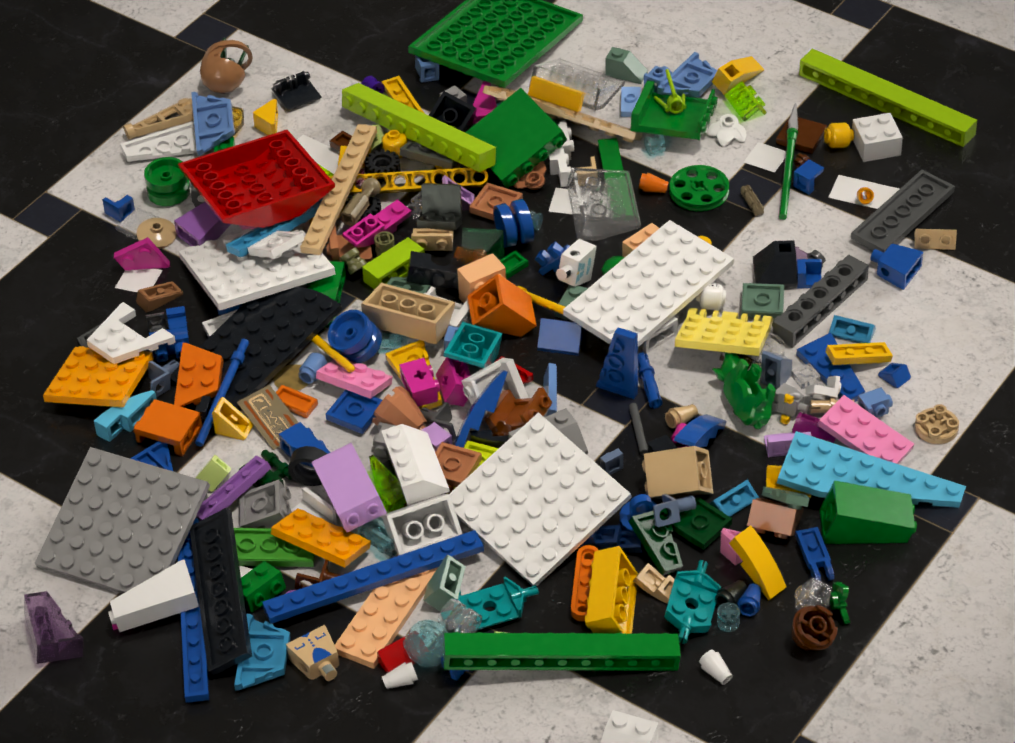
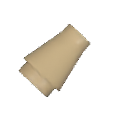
M693 404L670 408L665 414L666 423L670 428H676L678 424H685L697 416L698 410Z

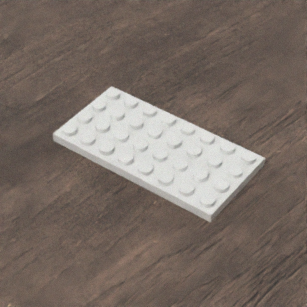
M669 220L563 309V315L608 344L611 343L617 327L638 333L639 347L708 285L734 264V258Z

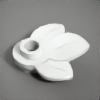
M725 114L719 121L709 126L708 136H717L721 146L725 147L733 139L744 143L746 140V130L739 124L738 118L735 115Z

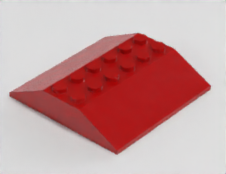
M288 130L178 163L180 170L222 223L259 228L271 227L274 224L301 216L335 188V183Z

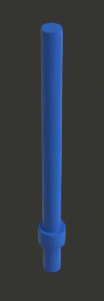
M241 339L237 350L233 352L230 358L231 364L195 441L197 446L202 447L213 425L212 412L220 398H225L239 365H242L244 361V353L249 344L247 339Z

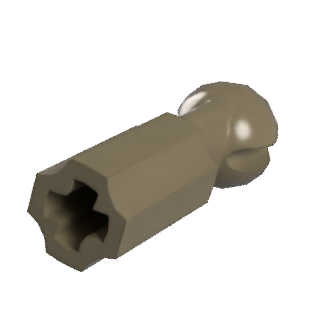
M367 178L362 182L361 194H355L340 214L343 223L353 226L358 222L370 205L369 197H374L381 190V185L377 179Z

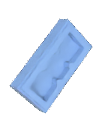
M621 87V117H631V113L640 97L641 87Z

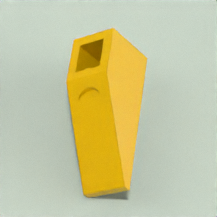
M752 56L731 60L718 68L712 83L725 95L763 72L764 68Z

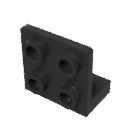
M423 183L421 185L423 215L417 220V228L456 230L462 224L461 185Z

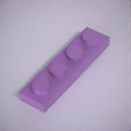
M256 455L202 502L196 518H199V521L231 506L258 479L264 477L266 472L271 469L269 463Z

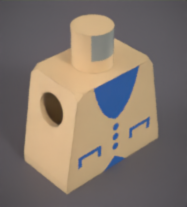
M325 625L286 644L288 659L309 679L313 680L322 675L326 681H330L337 676L335 668L339 666L338 652Z

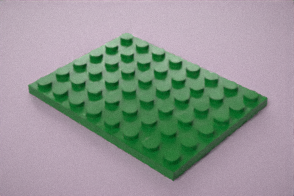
M465 0L408 46V53L505 88L583 21V14L543 0Z

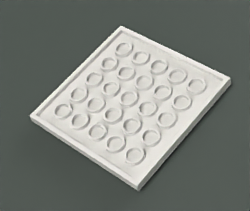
M299 225L289 231L302 233L303 237L306 235ZM245 229L240 233L225 235L221 239L209 240L200 246H189L179 251L180 259L219 311L336 275L335 267L323 253L321 255L301 253L300 246L302 242L297 244V248L283 252V255L277 259H271L270 257L259 258V256H251L249 253L240 258L227 252L226 244L254 229Z
M539 412L450 493L457 517L472 531L476 530L478 536L531 586H538L632 498L631 493Z

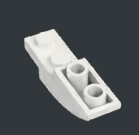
M561 120L558 126L563 130L567 141L562 147L549 155L550 175L558 174L560 186L568 187V178H572L571 166L567 167V165H569V160H571V152H574V142L570 140L572 139L571 127H567L566 120Z

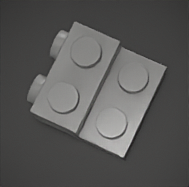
M276 480L241 494L240 528H257L262 525L266 528H271L292 513L287 503V500L291 499L289 488L284 487L280 480Z

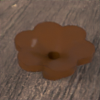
M504 421L497 422V425L492 428L493 436L509 435V432L513 431V427Z

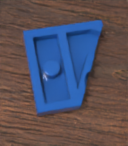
M158 441L130 458L173 471L167 443Z

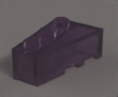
M47 591L24 594V615L37 664L83 657V637L76 633L70 620H66L61 613L60 607Z

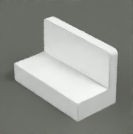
M304 487L302 489L303 501L291 509V512L298 508L337 525L334 507L307 487Z

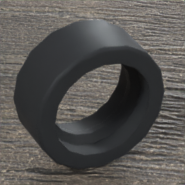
M311 446L297 448L291 455L288 471L290 476L298 483L306 486L322 485L315 470L304 468L299 463H312V461L327 453Z

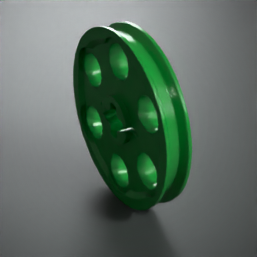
M692 165L678 170L670 180V196L677 205L691 211L712 210L727 200L729 181L723 172L711 166ZM689 174H695V175H697V176H696V177H689V176H687V175H689ZM709 176H715L716 178H715V179H708L707 177H709ZM682 184L684 187L679 188L675 185ZM721 188L723 191L717 192L715 189ZM683 197H691L692 199H690V200H684V199H682V198H683ZM703 199H710L711 201H710V202H703L702 200H703Z

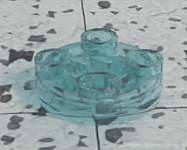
M422 620L408 630L403 646L409 657L420 667H434L441 663L444 633H448V631L436 621Z

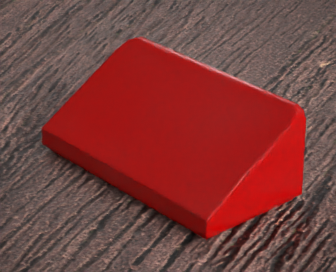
M416 631L377 652L378 662L387 673L404 662L406 664L412 662V665L430 656L429 651Z

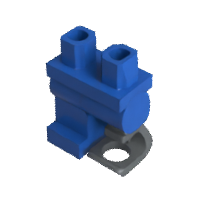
M185 306L166 309L169 329L166 326L164 312L145 315L149 336L162 328L175 336L174 344L168 345V343H164L158 346L159 349L152 351L153 357H156L159 363L166 362L168 355L176 354V357L180 359L182 343L189 344ZM153 317L161 318V320L157 322H153L150 319Z

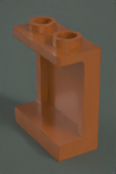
M543 387L538 388L532 398L515 399L511 390H503L499 396L494 413L488 411L483 419L490 430L499 421L510 424L513 430L524 426L538 412L544 416L552 401Z

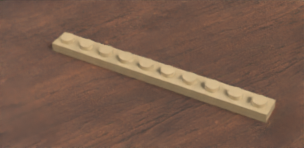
M357 125L332 178L335 188L323 197L300 246L301 253L321 255L377 134V126Z

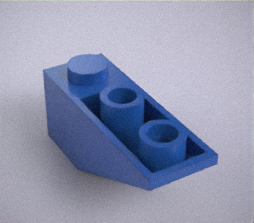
M301 422L279 433L280 447L290 458L294 450L304 446L316 447L327 454L331 453L326 448L324 442L318 440L312 430L306 428ZM301 463L314 468L312 463Z

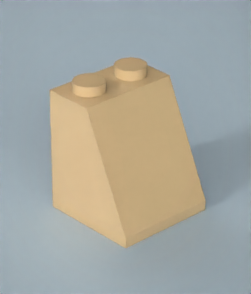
M689 446L644 454L642 467L647 478L645 491L652 499H662V494H667L673 498L713 494L709 450L697 446Z

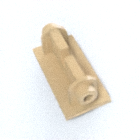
M915 229L914 249L956 250L957 230Z

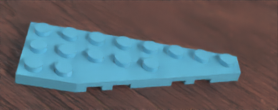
M797 431L777 479V484L822 498L827 496L835 480L911 494L912 504L918 505V502L932 503V506L956 508L960 507L966 488L964 485Z

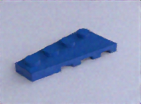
M831 332L797 349L796 355L826 385L828 377L840 376L841 391L838 394L839 398L845 395L856 402L858 401V395L865 393L850 364L833 365L825 352L827 345H838Z

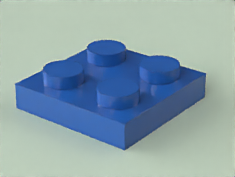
M345 390L326 412V420L363 434L372 423V418H375L373 415L374 411L382 402V399L377 397L369 399Z

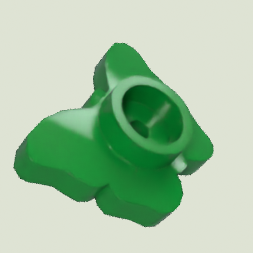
M834 582L832 585L833 592H829L831 609L838 610L844 624H850L846 610L849 587L842 584V582Z

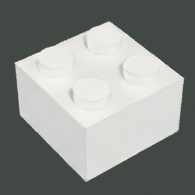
M891 113L853 119V141L863 162L901 156L903 137Z

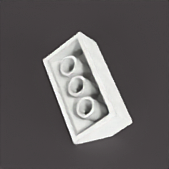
M404 424L381 431L408 506L450 492L427 432Z

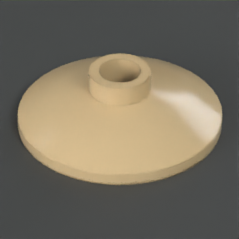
M150 218L138 226L137 238L141 241L148 237L158 249L171 245L175 241L177 234L175 225L169 220Z

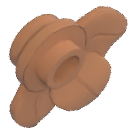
M541 161L530 173L525 174L513 186L517 189L529 188L537 190L541 188L545 183L544 174L547 170L544 162Z

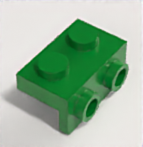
M265 561L241 577L244 601L251 613L263 606V601L274 598L286 589L281 571Z

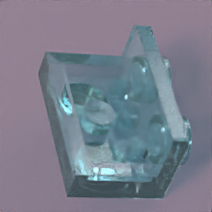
M381 517L358 527V534L370 540L371 545L376 547L378 551L392 558L397 554L394 548V541L388 537Z

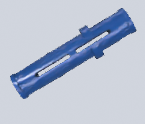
M639 353L638 377L643 382L649 406L654 409L662 406L663 401L654 378V368L650 365L648 355Z

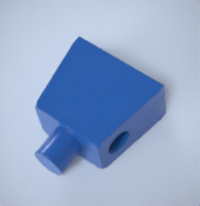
M891 244L885 252L874 249L870 260L878 263L877 274L879 277L904 290L922 267L923 251Z

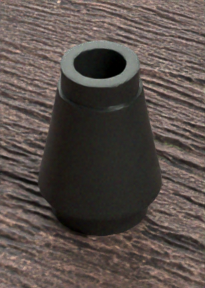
M737 580L719 589L715 596L717 605L724 610L734 608L747 589L746 584L741 580Z

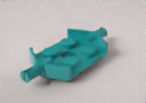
M704 560L698 562L697 570L677 572L664 615L666 620L679 629L678 638L679 643L683 638L682 644L687 643L690 633H706L712 624L711 620L716 604L715 596L717 591L721 589V586L705 573L708 563L705 561L703 564ZM686 603L693 604L696 609L688 608Z
M503 577L504 583L462 596L460 591L458 600L455 602V608L451 611L440 613V617L443 623L456 619L457 622L462 623L471 631H477L522 617L526 598L538 595V588L534 585L523 589L507 577ZM487 607L496 608L493 611L484 610Z

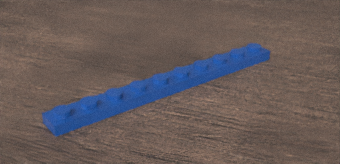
M195 518L193 524L199 522V518ZM189 531L178 555V562L185 559L199 604ZM199 605L197 608L181 612L186 703L209 700L208 667Z
M476 530L263 601V609L270 624L437 568L447 555L460 560L484 552V545Z

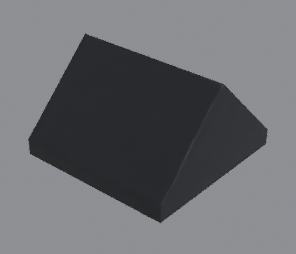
M443 91L429 116L466 132L472 127L477 108Z

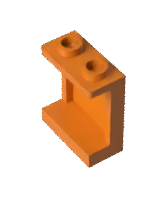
M154 399L150 406L145 409L141 419L134 425L136 441L142 443L146 437L174 446L176 455L183 456L202 428L200 412Z

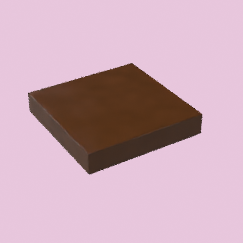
M798 117V135L795 149L813 154L824 136V130L827 128V125ZM788 120L776 138V144L786 147Z

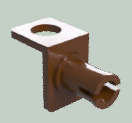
M325 560L319 578L297 573L294 588L299 590L307 587L301 583L303 580L309 581L313 585L340 575L329 572V561Z

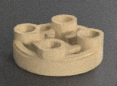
M937 404L934 408L925 409L916 415L915 431L922 440L928 443L945 444L957 436L959 420L952 412L947 410L946 406Z

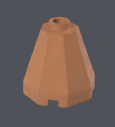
M402 386L395 387L392 390L395 392L393 396L388 394L384 397L374 411L373 415L375 418H372V422L377 426L379 422L396 426L404 424L419 430L425 428L427 423L410 393Z

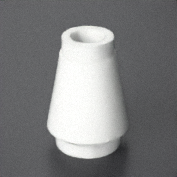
M709 650L700 658L701 668L722 685L732 679L733 675L730 673L719 652Z
M404 662L382 676L386 689L414 684L413 681L418 680L412 662L408 664Z

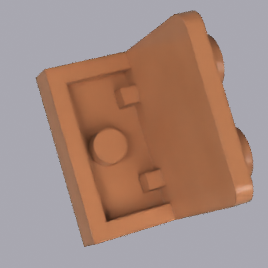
M334 225L327 240L329 243L326 244L327 256L331 255L332 261L341 262L339 258L355 248V246L342 235H337ZM371 245L357 248L361 258L365 259L366 262L372 261Z

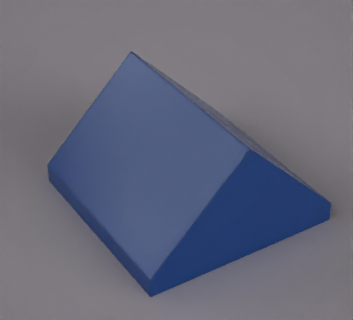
M541 318L537 351L579 356L586 329L575 322Z

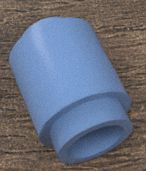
M311 353L299 368V378L308 384L317 381L316 372L327 364L326 358L320 353Z

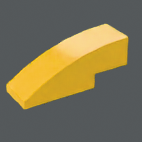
M752 526L746 528L730 541V546L743 561L740 565L754 583L761 587L762 593L768 600L786 588L775 560Z

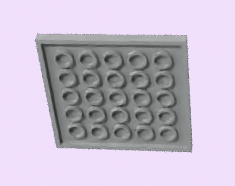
M90 447L35 561V565L42 569L123 594L175 564L210 485L204 480Z

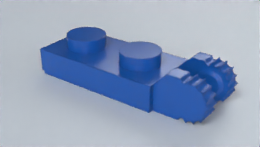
M818 527L796 531L795 537L807 567L811 570L814 583L821 581V575L818 571L820 567H824L828 580H834L831 558Z

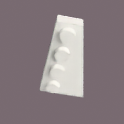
M194 121L121 143V150L127 162L197 153Z

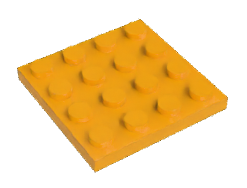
M84 346L75 347L43 394L44 402L124 407L148 369V362L153 361V353L141 351L137 357L113 364L91 348Z

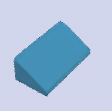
M834 315L829 333L831 332L834 337L858 343H870L876 327L874 324Z
M747 479L709 504L730 517L750 505L752 500L759 498V496Z

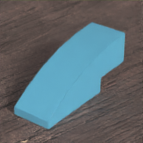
M151 390L130 397L124 407H111L94 420L97 436L110 442L123 429L131 432L134 429L135 423L144 415L145 409L150 406L154 399L157 400L155 391Z

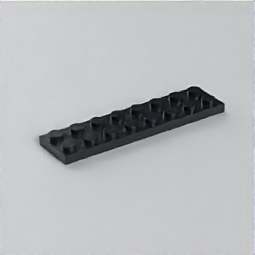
M227 507L193 524L190 528L208 672L213 676L252 657L232 512Z

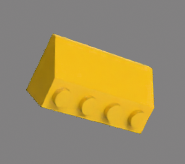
M620 546L595 551L594 560L591 563L592 576L589 580L590 593L589 597H587L588 609L587 615H585V624L593 633L632 634L637 584L633 580L638 575V572Z

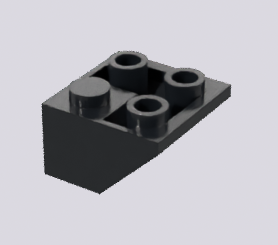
M794 240L773 241L753 256L755 283L781 284L784 287L797 286V261Z

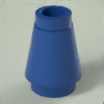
M750 584L738 600L737 604L741 614L753 616L760 610L761 587L759 585Z

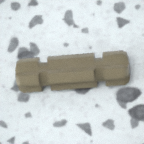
M742 186L740 193L754 215H763L764 207L751 186Z

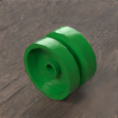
M163 157L147 165L144 170V179L147 185V195L151 202L160 206H174L187 199L190 194V183L178 167V163L183 161L173 157Z

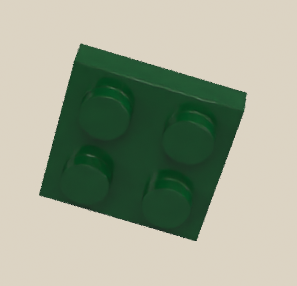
M697 497L695 498L696 509L680 512V522L671 525L674 532L704 550L721 535L723 528L728 529L732 525V518Z

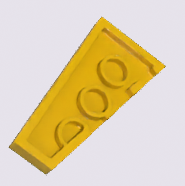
M422 340L385 353L386 360L400 380L399 364L424 358L427 366L430 365L425 343ZM437 392V402L419 406L421 410L423 407L433 409L442 405L440 392Z

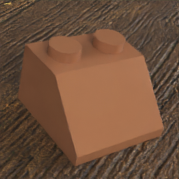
M764 498L753 499L747 526H752L758 533L765 534L767 530L775 532V537L787 539L788 536L795 534L803 508L802 510L789 508L785 503Z

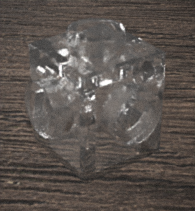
M811 578L796 589L794 608L800 610L806 606L816 605L827 608L832 587Z

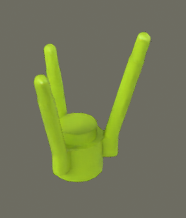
M666 69L665 72L672 95L668 97L667 104L657 96H654V100L663 106L666 112L671 111L677 114L686 109L685 94L683 93L682 97L677 95L669 69Z

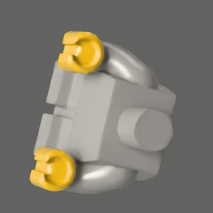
M783 383L776 389L772 411L781 412L780 422L787 425L790 418L795 417L800 411L806 414L809 406L803 403L804 395L796 388Z

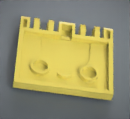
M689 308L687 317L675 338V347L759 356L771 330L773 318L772 316H763L761 322L760 315H755L751 323L748 322V314L743 313L741 319H738V313L723 311L722 317H719V311L717 310L713 311L711 318H707L706 309H701L698 315V308Z

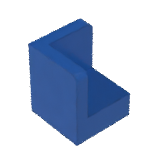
M807 160L794 171L793 186L808 195L814 191V179L824 171V167L811 160Z
M129 195L116 202L106 197L102 199L105 214L120 223L136 213L133 198Z
M797 259V289L811 288L815 282L822 279L821 259Z

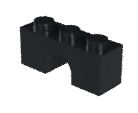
M411 251L407 282L459 290L457 269L472 261L451 257L449 265L440 266L432 262L431 254Z

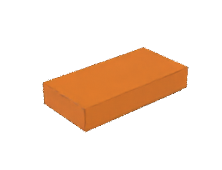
M281 385L276 391V394L290 412L307 418L318 405L316 398L285 385Z

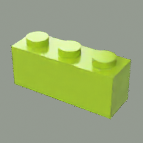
M409 237L362 266L364 282L375 290L380 283L387 284L391 277H406L411 251L425 253L424 248Z

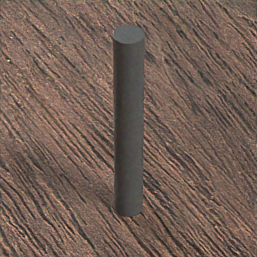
M631 403L629 410L640 455L644 456L645 453H648V447L636 403Z

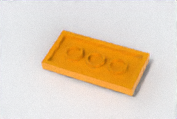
M298 508L271 527V535L344 568L369 550L371 541L361 535L350 531L346 533L345 529L341 526L334 525L323 518L316 517Z

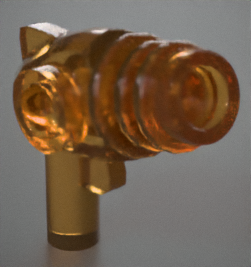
M457 246L453 258H456L458 261L461 258V262L465 259L464 264H467L468 261L471 263L488 255L483 249H475L471 253L472 248H469L467 252V248L463 250V246Z

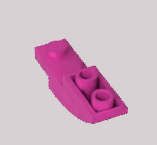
M397 199L373 216L370 213L342 233V236L356 248L375 244L374 237L377 233L387 231L393 234L397 230V225L411 216L412 210Z

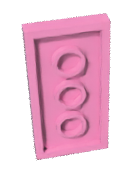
M845 395L818 422L819 427L849 448L899 464L914 447V443Z

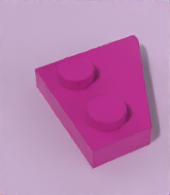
M148 237L114 253V259L124 270L170 267V261Z

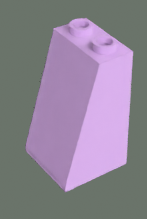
M352 443L312 461L314 469L346 533L387 513Z

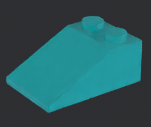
M462 322L443 356L485 368L494 363L499 354L502 333Z

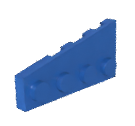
M617 327L596 387L635 399L638 394V333Z

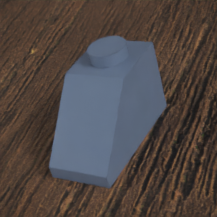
M763 351L761 383L764 385L770 383L775 389H778L792 375V360L774 352Z

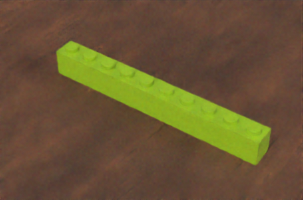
M813 48L800 60V76L884 113H891L893 117L964 147L976 135L977 119Z
M360 83L342 89V107L389 130H398L399 133H404L408 139L477 172L490 168L496 163L495 146Z

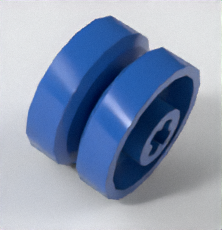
M523 199L512 201L510 207L506 203L494 206L493 217L495 227L504 248L516 246L518 240L522 244L534 241L531 214Z
M348 310L337 316L331 323L328 330V341L343 357L355 363H363L372 358L379 350L382 342V333L363 312Z

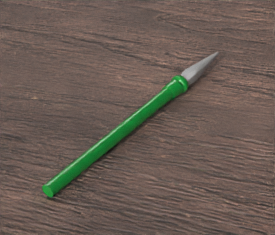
M796 103L788 120L787 150L779 218L782 220L787 218L794 149L798 135Z

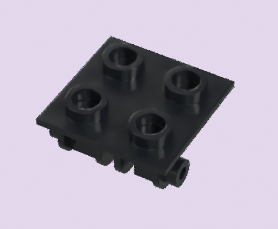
M308 71L297 73L296 77L291 75V79L288 76L284 79L276 80L271 88L286 110L294 109L322 98L308 80L310 79Z

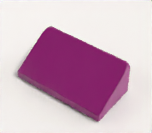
M802 412L798 413L792 429L793 433L796 431L800 433L811 432L813 437L834 443L836 439L818 426L820 418Z

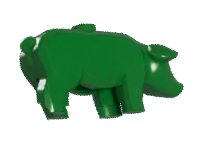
M724 352L725 356L721 368H713L712 370L716 377L724 383V394L734 409L733 413L740 418L743 424L753 426L755 429H761L771 418L776 389L770 383H768L766 389L761 388L759 382L762 369L759 365L752 364L750 370L747 371L749 364L746 360L740 359L736 353Z

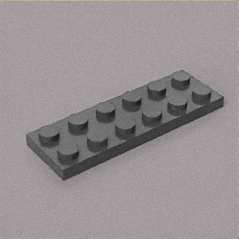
M924 170L919 171L852 231L851 239L871 250L877 249L885 252L891 244H898L952 195L955 186Z

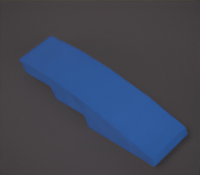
M501 370L478 396L462 422L453 445L464 448L470 428L479 431L485 411L494 413L508 371Z
M708 414L699 416L689 422L675 436L674 441L688 446L707 447L709 438H716L718 429H724L727 421Z

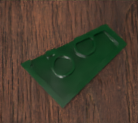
M664 508L660 512L661 520H666L668 510ZM653 511L632 516L628 522L659 573L665 576L680 571L683 565L677 543L672 538V525L655 526Z

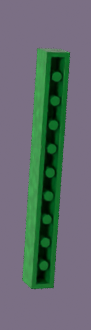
M453 632L444 633L443 641L444 670L678 671L681 658L678 634Z

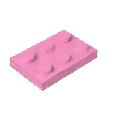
M348 358L346 359L355 367V370L351 373L335 360H332L316 372V379L369 399L390 386L393 376L387 375L381 370L368 368L365 364L352 362Z

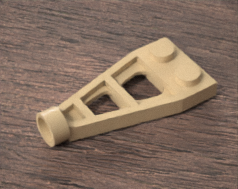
M183 98L178 103L134 125L131 123L123 125L128 140L193 121L192 99ZM174 113H177L179 115L178 117H174L167 120L165 119Z

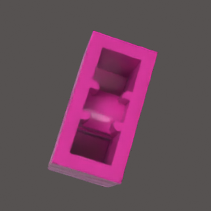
M446 357L436 373L444 402L450 405L463 407L468 400L463 392L464 386L462 384L463 379L471 376L467 363Z
M424 358L399 364L401 381L418 407L438 401L437 392H440L439 382L437 379H433L431 365L427 366Z

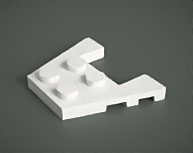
M123 302L87 339V345L111 363L116 364L139 356L141 351L147 349L150 351L157 350L161 344H174L175 336L162 328L147 338L142 337L124 324L136 317L135 309Z

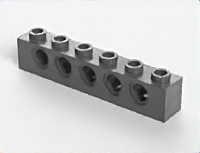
M847 255L843 260H840L831 271L825 273L821 280L815 282L793 305H789L784 313L774 319L772 323V337L793 348L868 280L869 265L851 255Z

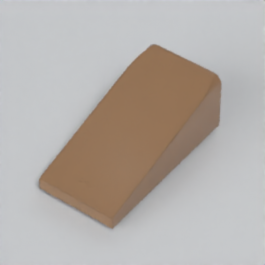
M171 281L139 289L136 302L145 312H150L183 295V291Z

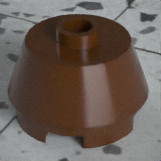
M820 605L806 606L798 610L794 616L791 629L794 642L804 650H822L829 647L835 640L838 627H835L831 617L833 614L827 608Z

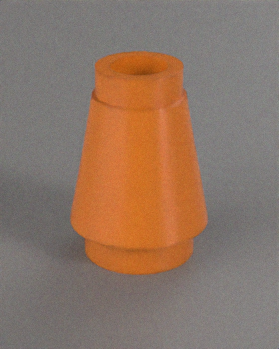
M642 173L638 188L643 189V192L666 193L669 182L653 174Z

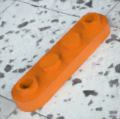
M592 545L582 546L577 551L571 615L578 621H585V615H587V597H589L590 593L589 580L592 576L591 563L594 560V552L599 551Z

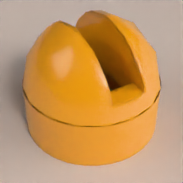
M862 187L857 191V199L861 203L868 204L872 202L874 193L871 189ZM863 191H864V194H865L866 199L863 198V195H862V192H863Z

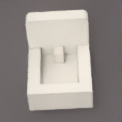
M840 376L828 377L827 386L816 384L806 386L805 394L813 396V400L837 398L841 391Z

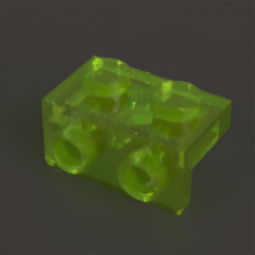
M743 81L724 95L744 122L759 110L764 115L767 113L763 108L766 105L759 96L755 97L757 92L751 85L746 86Z

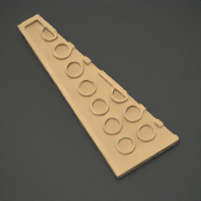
M486 85L483 89L484 94L494 96L499 101H505L516 92L509 88ZM530 96L550 118L568 119L576 125H587L588 129L594 131L603 130L606 135L616 137V135L622 136V140L627 142L641 141L643 135L641 132L631 131L629 128Z

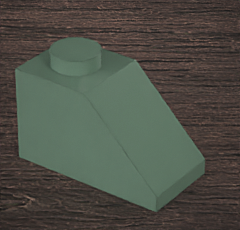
M612 47L605 58L606 76L641 84L644 80V74L648 73L646 67L631 51Z
M450 555L445 556L427 584L423 601L440 612L457 601L466 566Z

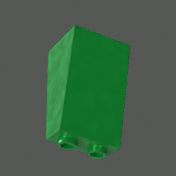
M834 480L820 507L821 531L824 543H907L911 535L915 534L917 522L914 521L915 506L912 504L911 494Z

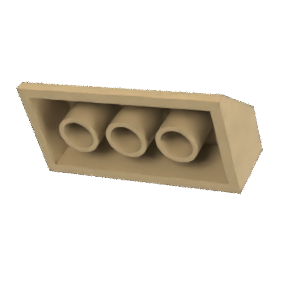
M380 283L361 303L362 312L379 329L431 344H437L446 334L455 307V302L384 283Z

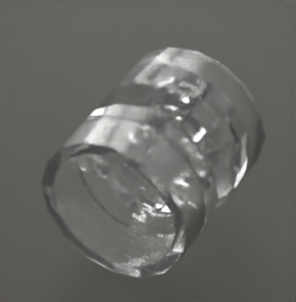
M456 598L450 599L438 616V623L448 630L454 629V632L475 633L482 621V616L471 608L466 609V605Z

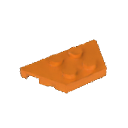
M182 343L174 405L184 407L193 403L195 406L200 403L202 396H211L213 398L217 395L221 385L223 358L221 355L188 343Z

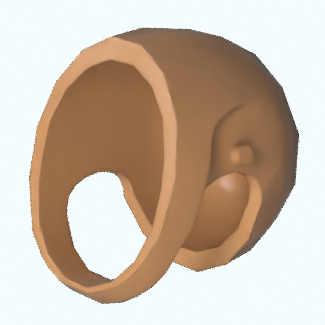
M225 40L211 45L201 62L200 75L203 85L213 92L223 94L234 91L242 84L245 78L244 70L252 63L253 56L251 50L244 43L236 40ZM227 47H238L247 53L248 60L240 66L232 60L220 58V55Z

